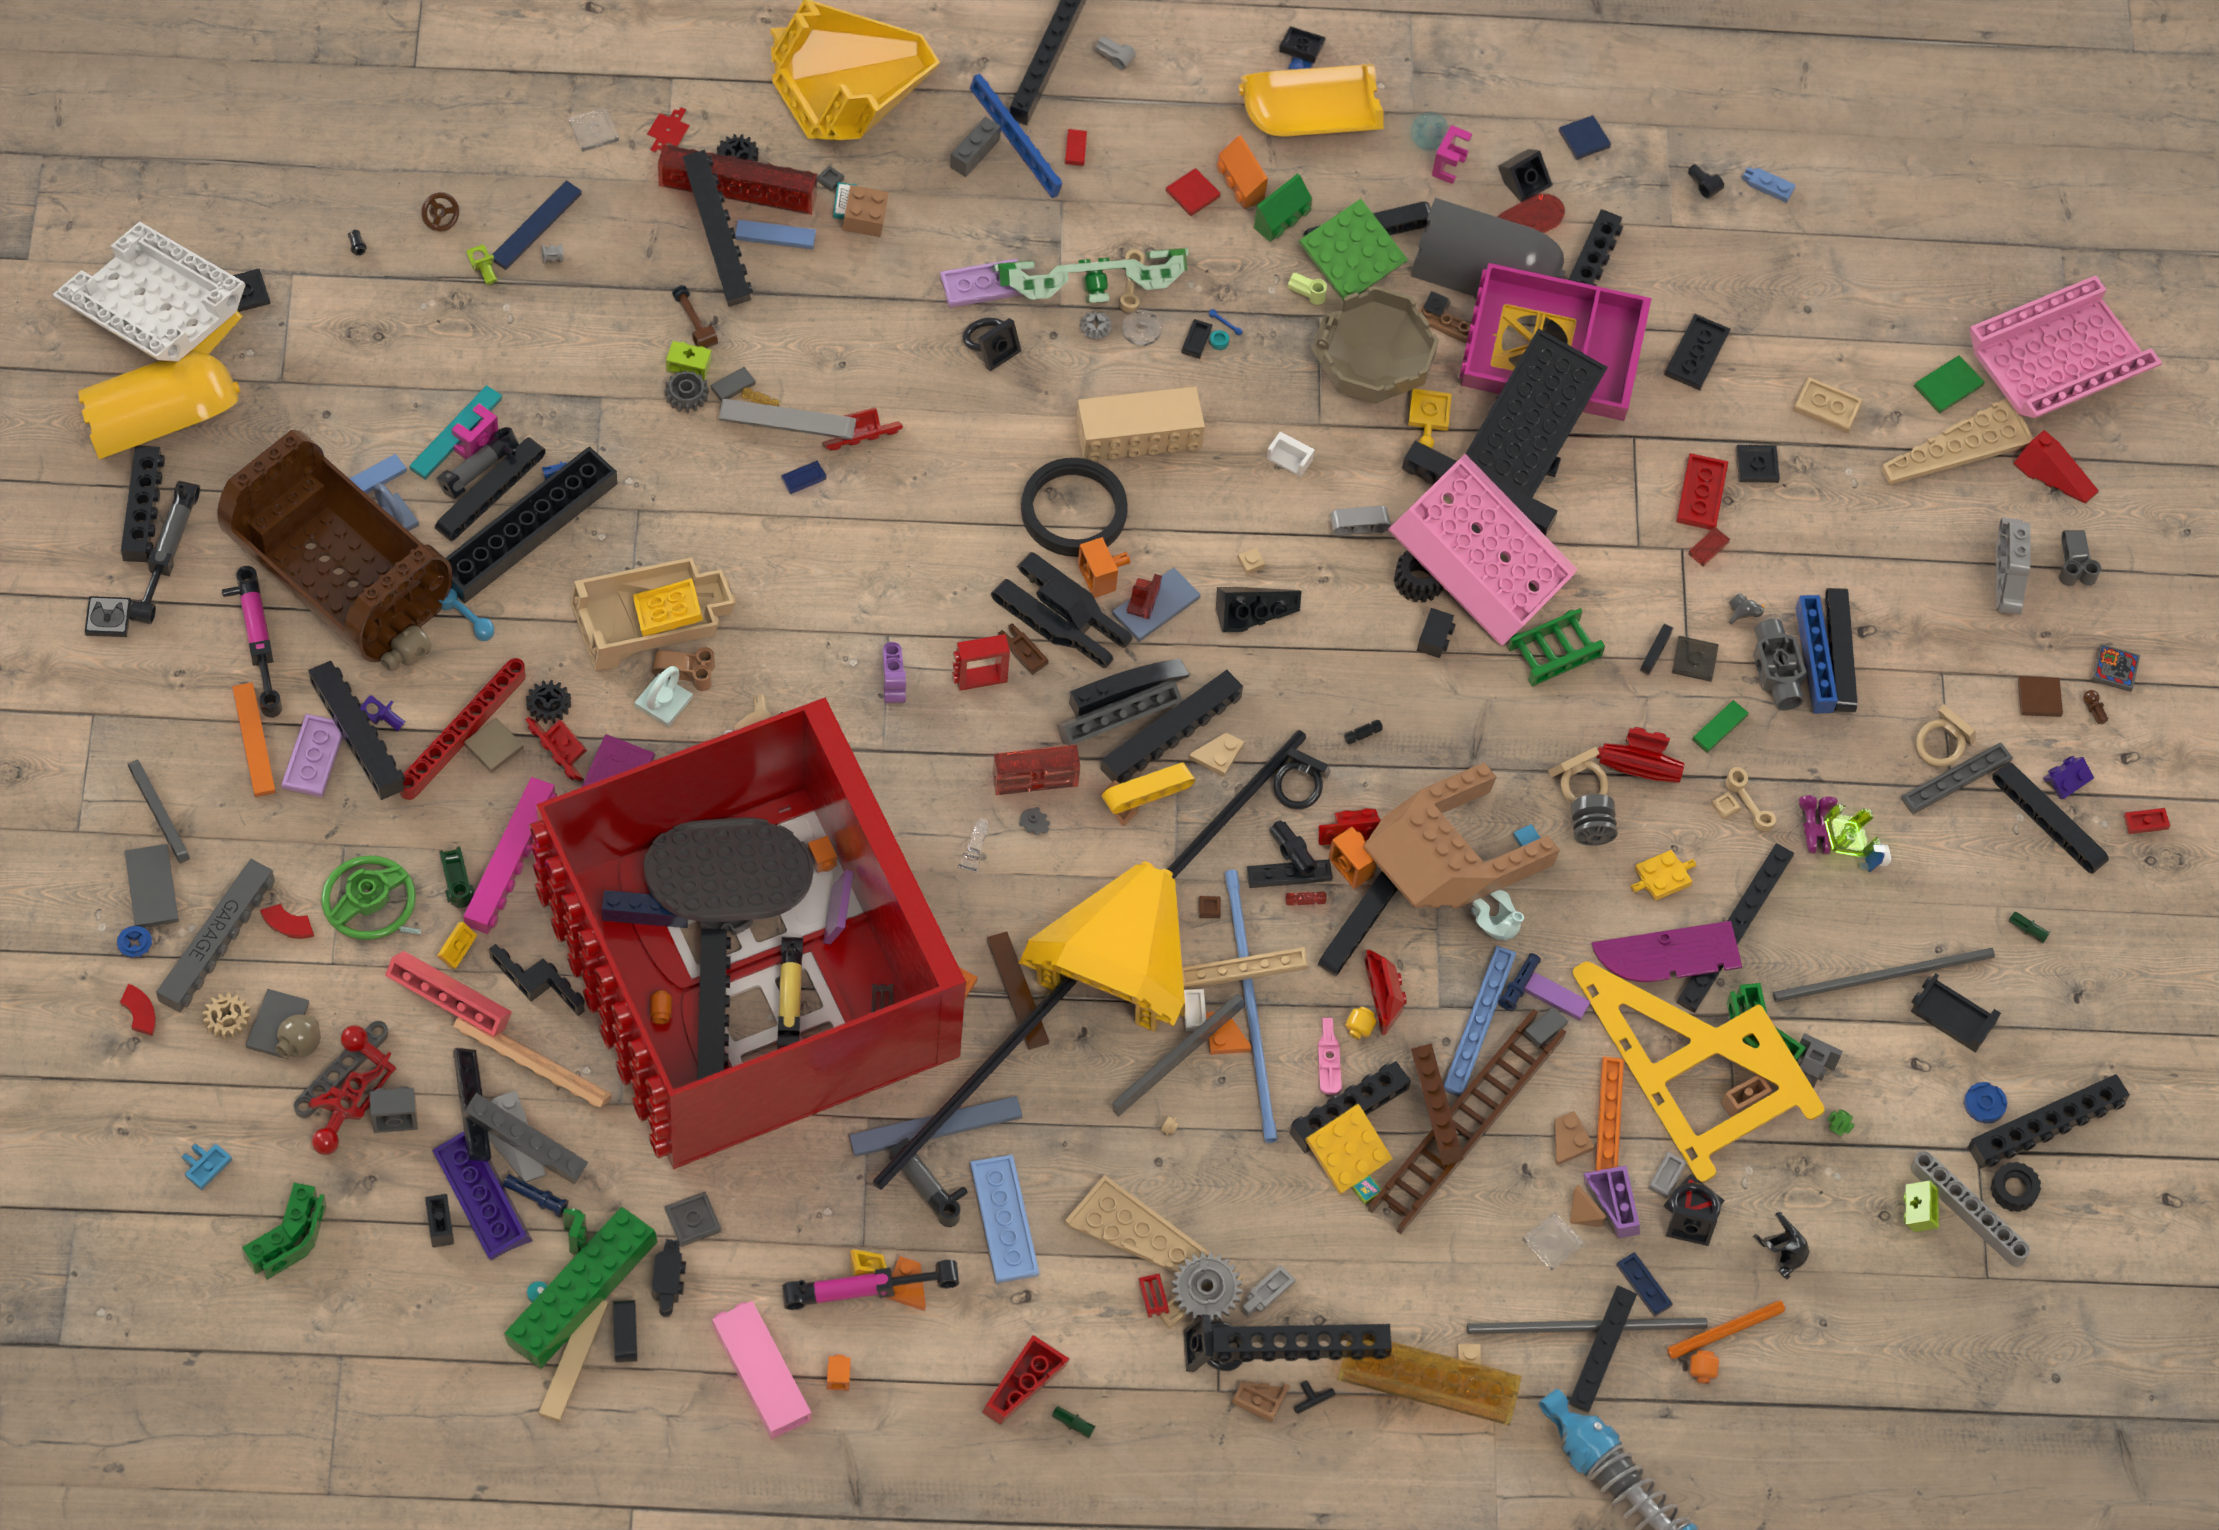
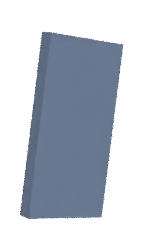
M1172 568L1116 608L1112 615L1140 642L1200 599L1201 594L1175 568Z

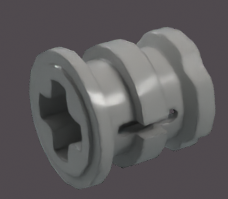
M542 244L543 264H546L547 261L553 263L555 260L563 262L562 244H559L557 247H554V245L546 247L545 244Z

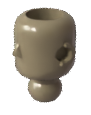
M415 625L409 626L391 640L392 651L384 653L381 656V662L389 671L397 669L399 663L413 665L430 652L432 647L431 641L420 627Z

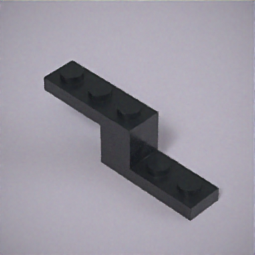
M497 944L489 948L490 959L530 1002L551 987L577 1016L585 1012V999L583 996L571 989L570 982L565 977L561 978L558 975L556 967L551 962L547 963L542 958L524 972L518 963L514 964L510 960V955L504 948L500 949Z

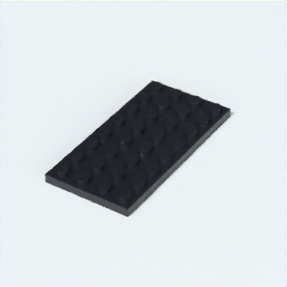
M1538 328L1465 454L1487 476L1533 498L1608 367Z

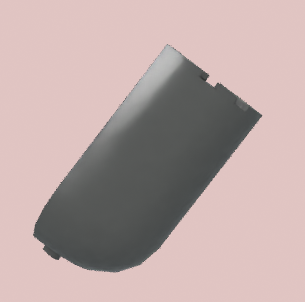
M1434 198L1427 218L1425 232H1423L1419 243L1420 248L1414 261L1411 277L1477 297L1483 269H1487L1488 263L1564 279L1566 271L1562 270L1564 253L1559 245L1548 235L1518 223Z

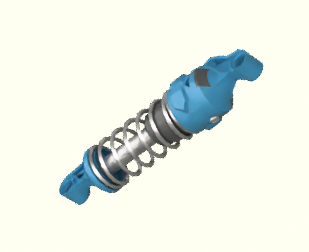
M1559 1389L1553 1390L1539 1401V1407L1542 1412L1558 1426L1562 1440L1561 1449L1570 1458V1464L1578 1473H1584L1589 1480L1595 1479L1602 1487L1601 1493L1609 1491L1616 1498L1612 1502V1506H1616L1626 1497L1633 1507L1624 1514V1519L1629 1518L1636 1510L1645 1518L1635 1530H1641L1647 1523L1655 1530H1698V1527L1693 1521L1689 1520V1517H1681L1673 1521L1678 1511L1677 1504H1669L1661 1508L1666 1500L1665 1491H1658L1650 1495L1655 1486V1480L1647 1478L1641 1481L1643 1466H1635V1463L1632 1461V1454L1623 1451L1624 1444L1619 1440L1620 1435L1612 1426H1606L1598 1416H1583L1569 1412L1567 1407L1568 1400ZM1651 1482L1647 1492L1640 1487L1645 1483ZM1663 1495L1659 1504L1656 1505L1652 1499ZM1674 1508L1669 1518L1663 1513L1668 1509ZM1686 1520V1522L1682 1524L1680 1527L1677 1528L1675 1526L1676 1524Z

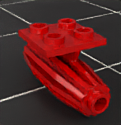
M1634 727V729H1629L1625 739L1629 745L1604 743L1603 747L1599 746L1598 748L1599 755L1596 758L1600 759L1599 763L1621 773L1653 781L1680 783L1685 763L1662 753L1666 750L1670 738L1666 737L1664 733L1654 732L1652 734L1646 732L1643 728Z

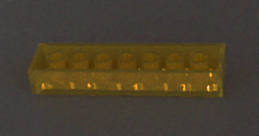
M1370 1340L1363 1341L1365 1345H1373V1342ZM1347 1341L1346 1346H1350L1351 1343ZM1392 1341L1390 1357L1377 1360L1373 1357H1365L1361 1360L1342 1359L1337 1379L1339 1381L1508 1426L1513 1417L1522 1379L1521 1375Z

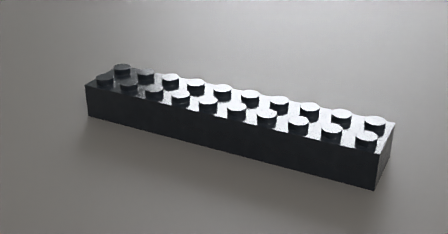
M589 446L448 555L446 559L452 568L451 588L457 592L458 598L464 603L468 602L618 484L617 471Z

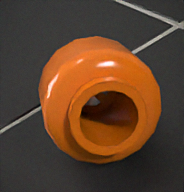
M1700 1350L1697 1351V1354L1691 1356L1690 1375L1697 1378L1698 1383L1709 1384L1710 1379L1718 1377L1719 1358L1714 1356V1352Z

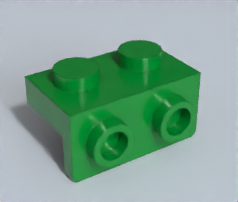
M564 1209V1229L570 1231L568 1235L570 1253L577 1255L580 1249L586 1245L588 1236H586V1216L578 1209Z

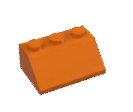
M1239 135L1219 153L1216 166L1218 172L1225 177L1228 188L1233 190L1236 201L1241 203L1243 208L1246 209L1261 203L1265 199L1268 178L1243 137Z

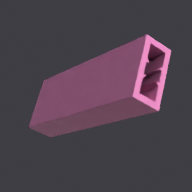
M753 1301L748 1303L742 1302L729 1312L723 1311L718 1313L712 1319L713 1329L770 1438L774 1439L810 1422L811 1411Z

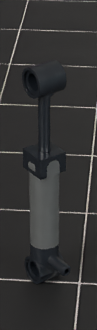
M184 481L177 482L174 499L156 548L151 551L148 559L149 571L153 574L143 600L133 601L129 613L130 620L146 624L153 623L156 605L151 604L154 592L160 576L170 577L174 566V556L193 505L197 503L199 498L200 485Z

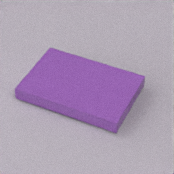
M845 870L832 886L823 943L832 944L845 928L853 871Z

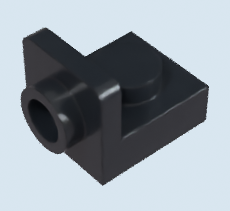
M1431 291L1424 309L1442 316L1445 308H1449L1451 301L1449 298Z

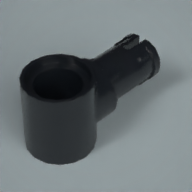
M1693 164L1688 169V174L1698 182L1699 191L1703 197L1709 199L1724 189V182L1719 175L1714 174L1711 176L1709 173L1701 170L1697 164Z

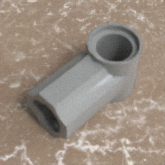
M1105 36L1098 40L1095 47L1096 52L1109 58L1113 65L1120 70H1124L1136 56V52L1131 46L1127 44L1121 46Z

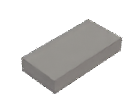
M1667 1152L1648 1189L1668 1199L1687 1161Z

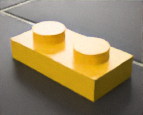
M459 922L437 956L450 969H456L476 939L477 934L464 922Z

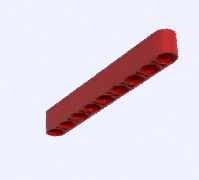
M510 659L403 773L405 781L403 782L404 791L400 792L402 798L406 800L416 798L464 746V742L473 736L523 683L526 673L525 664L521 659ZM407 785L412 786L411 788H405Z

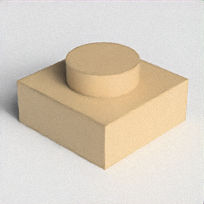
M1257 548L1238 554V560L1246 574L1265 568V563Z
M1458 1344V1368H1480V1344Z

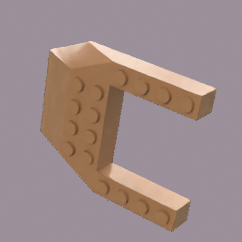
M1485 762L1418 791L1383 817L1363 847L1414 908H1423L1425 906L1439 908L1440 905H1451V908H1460L1547 869L1555 863L1560 849L1548 835L1484 863L1442 814L1490 793L1497 776Z

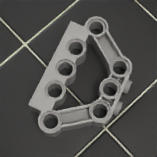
M2001 518L1999 524V536L1996 541V611L2000 613L2020 615L2023 609V600L2031 563L2030 523H2024L2020 519Z

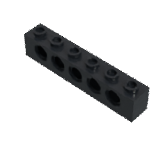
M135 446L121 545L123 561L148 562L149 555L153 550L151 537H155L156 530L153 521L154 519L157 520L158 508L156 507V502L160 501L158 485H162L163 479L160 470L165 465V456L161 455L160 447Z
M1397 1061L1392 1064L1387 1063L1374 1075L1368 1074L1365 1076L1361 1083L1356 1086L1353 1084L1347 1087L1343 1094L1332 1096L1325 1105L1314 1107L1304 1118L1301 1116L1295 1119L1291 1125L1290 1135L1302 1151L1306 1153L1311 1148L1305 1138L1335 1119L1328 1117V1114H1334L1337 1118L1350 1109L1345 1106L1346 1103H1350L1353 1106L1359 1104L1365 1115H1368L1409 1090L1411 1080ZM1380 1082H1386L1388 1086H1382ZM1366 1092L1369 1093L1371 1096L1365 1097L1362 1095V1093ZM1314 1124L1317 1125L1319 1128L1313 1129L1310 1127V1125Z

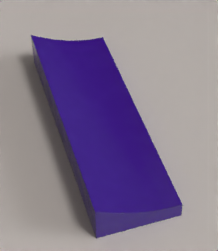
M464 1131L432 1150L490 1260L533 1241L491 1160H468Z

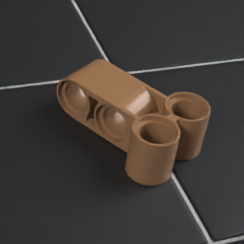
M709 647L699 648L696 654L665 650L657 651L655 653L652 673L657 676L666 668L676 666L680 672L679 680L693 681V685L697 690H708L712 685L711 671L715 668L714 652Z

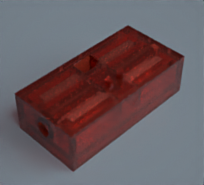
M1077 745L994 754L992 775L996 795L1077 787L1081 767Z

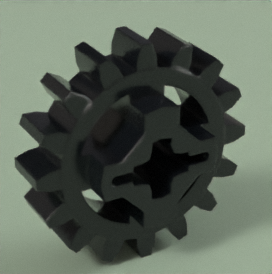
M733 134V138L726 136V142L721 140L720 146H717V160H719L720 166L724 165L725 171L730 168L732 173L739 170L741 174L743 169L750 171V166L755 167V162L758 161L759 148L756 147V142H751V137L744 139L743 134L740 137Z
M543 680L541 686L534 684L535 690H528L529 696H526L527 710H530L531 717L536 715L537 722L544 719V724H547L548 720L555 723L556 718L563 720V714H569L568 708H571V694L567 692V687L561 689L560 682L553 685V680H550L549 684H546Z

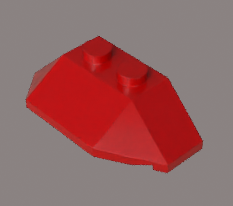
M1366 950L1364 962L1381 1035H1386L1401 1015L1404 1004L1407 1003L1406 994L1401 991L1402 977L1400 973H1397L1396 966L1374 951Z

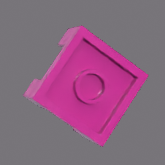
M1453 125L1450 126L1436 152L1432 171L1433 177L1451 184L1454 183L1456 176L1443 171L1446 164L1456 167L1458 161L1464 163L1469 152L1455 145L1456 137L1466 141L1472 138V133Z
M478 404L473 411L484 420H481L471 432L459 423L452 428V435L465 445H455L454 451L465 460L494 439V433L499 430L497 416L481 404Z

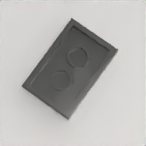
M268 989L247 1040L246 1048L283 1058L275 1048L278 1044V1028L289 1016L296 1014L305 1015L309 1006V1000Z

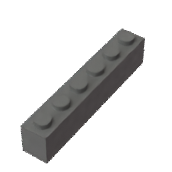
M1166 681L1057 724L1063 744L1071 746L1182 702V698L1176 682Z
M477 1093L464 1111V1117L574 1185L589 1163Z

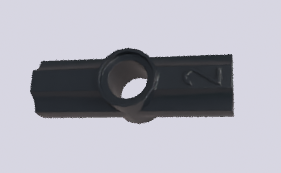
M1281 820L1275 822L1270 827L1269 833L1279 844L1284 859L1287 861L1291 860L1301 875H1311L1317 869L1318 864L1307 851L1304 839L1301 836H1296L1286 822Z

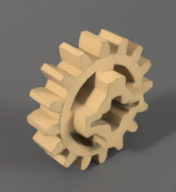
M230 993L226 997L219 994L218 1000L212 997V1004H206L207 1011H203V1017L205 1018L203 1021L204 1025L207 1026L208 1032L214 1031L216 1038L222 1034L223 1039H226L227 1035L235 1038L236 1032L243 1034L242 1027L248 1028L247 1021L251 1020L250 1014H248L250 1013V1008L246 1006V1000L240 1001L239 995L231 998ZM237 1008L241 1011V1016L237 1013ZM213 1016H215L217 1023H214L212 1020Z

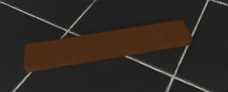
M1006 931L987 937V942L1020 1025L1036 1008V1005ZM1042 1021L1024 1038L1028 1050L1049 1044Z

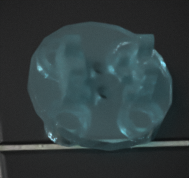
M1424 112L1413 121L1411 136L1415 144L1422 149H1438L1449 130L1446 119L1439 113Z

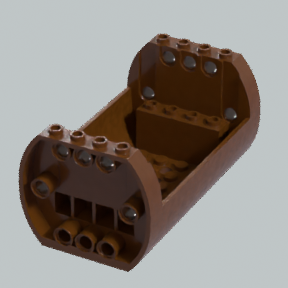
M290 430L228 479L222 491L217 510L218 522L222 531L365 660L380 662L381 656L384 653L392 651L390 642L395 636L409 626L415 625L421 628L441 611L442 603L439 600L444 601L448 597L452 585V568L449 561L432 546L422 544L324 457L322 449L305 433L298 430ZM313 543L316 547L314 549H307L306 545ZM322 556L330 557V560L327 562H321L319 559ZM338 568L344 570V572L339 575L333 573V571ZM350 581L358 582V585L355 587H349L347 584Z

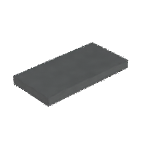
M162 844L125 850L135 926L144 928L179 922L168 845Z

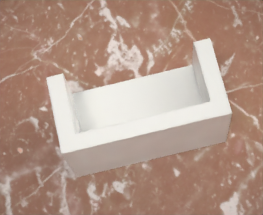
M1279 432L1268 448L1267 460L1302 477L1313 461L1315 449Z

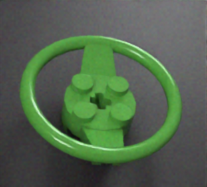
M360 856L342 863L327 878L321 896L322 909L329 923L340 933L361 940L379 939L397 931L409 919L416 900L415 887L407 871L398 863L381 856ZM363 864H377L388 868L380 871L376 869L375 871L365 870L364 868L355 871L347 880L346 893L334 909H331V889L344 872ZM405 884L407 890L406 906L400 917L392 924L375 931H358L345 926L347 922L359 913L368 916L381 910L390 900L389 892L399 885Z

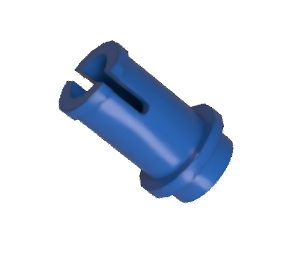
M560 461V464L542 467L545 480L567 463Z

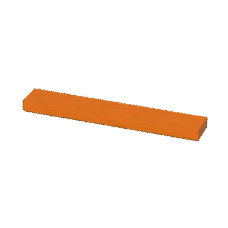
M253 682L232 686L254 795L258 797L274 794L276 791Z
M1602 1057L1595 1171L1618 1167L1624 1059Z

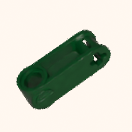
M458 846L454 850L445 852L439 850L448 889L445 890L447 901L457 908L467 907L475 893L473 885L469 884L461 847ZM459 892H463V893H464V894H462V895H456V894L459 893Z

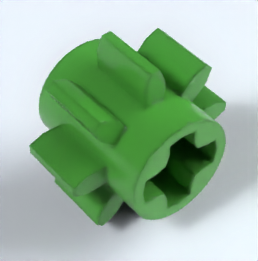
M1839 1109L1838 1112L1833 1111L1827 1119L1831 1123L1828 1128L1840 1136L1844 1132L1848 1134L1855 1126L1851 1122L1853 1116L1842 1109Z

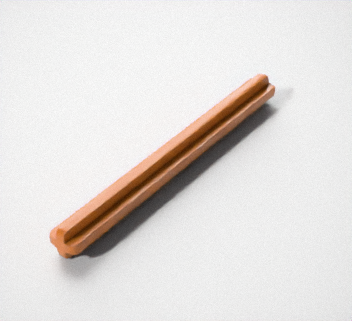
M1776 1301L1668 1347L1667 1353L1671 1359H1675L1784 1313L1785 1306L1782 1301Z

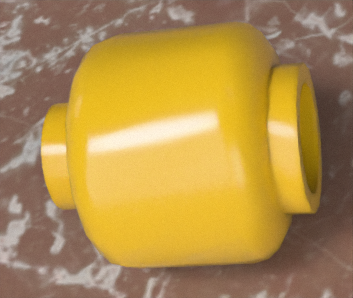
M1362 1006L1353 1009L1345 1023L1346 1028L1349 1030L1348 1034L1358 1040L1361 1037H1369L1377 1023L1374 1017L1375 1013Z

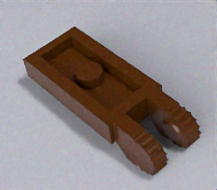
M1013 623L1008 625L1010 633L1014 636L1013 639L1003 630L998 632V635L1006 634L1010 651L1032 675L1048 665L1049 660Z

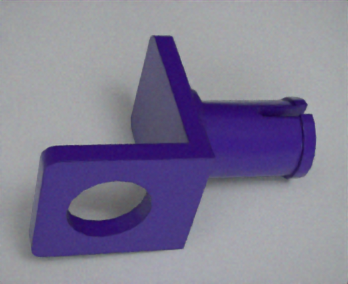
M370 695L360 707L361 711H366L369 720L375 725L384 720L398 732L406 722L391 711V706L394 703L392 700L385 706ZM368 704H375L378 707V712L376 714L368 713L366 709Z

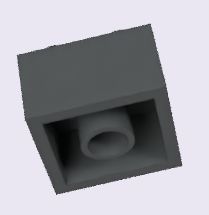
M403 1086L392 1090L379 1088L375 1091H370L371 1119L374 1133L418 1130L414 1088Z

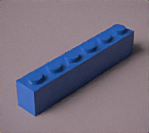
M1801 595L1795 609L1813 714L1833 713L1838 699L1820 595Z

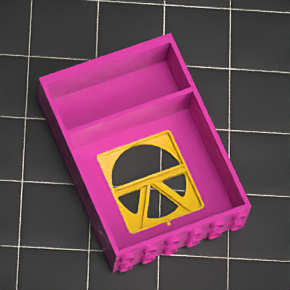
M1488 263L1487 269H1483L1475 303L1477 306L1474 308L1467 339L1464 361L1462 362L1459 379H1463L1461 386L1500 394L1515 369V366L1508 359L1524 354L1529 345L1503 351L1502 337L1506 328L1509 325L1512 326L1530 342L1538 328L1543 330L1544 320L1548 318L1563 329L1569 346L1608 367L1583 412L1624 421L1630 404L1652 298ZM1525 316H1537L1534 334L1521 325L1517 319Z

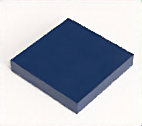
M1594 115L1559 128L1560 134L1576 160L1611 147V142Z

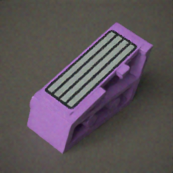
M1627 1166L1584 1173L1585 1186L1598 1207L1607 1216L1606 1220L1618 1239L1640 1235V1224Z

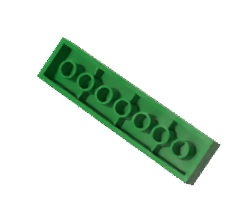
M621 1206L504 1332L508 1346L542 1369L598 1305L612 1293L658 1243L655 1230Z

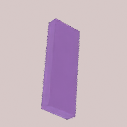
M1535 972L1525 987V992L1579 1021L1591 1002Z

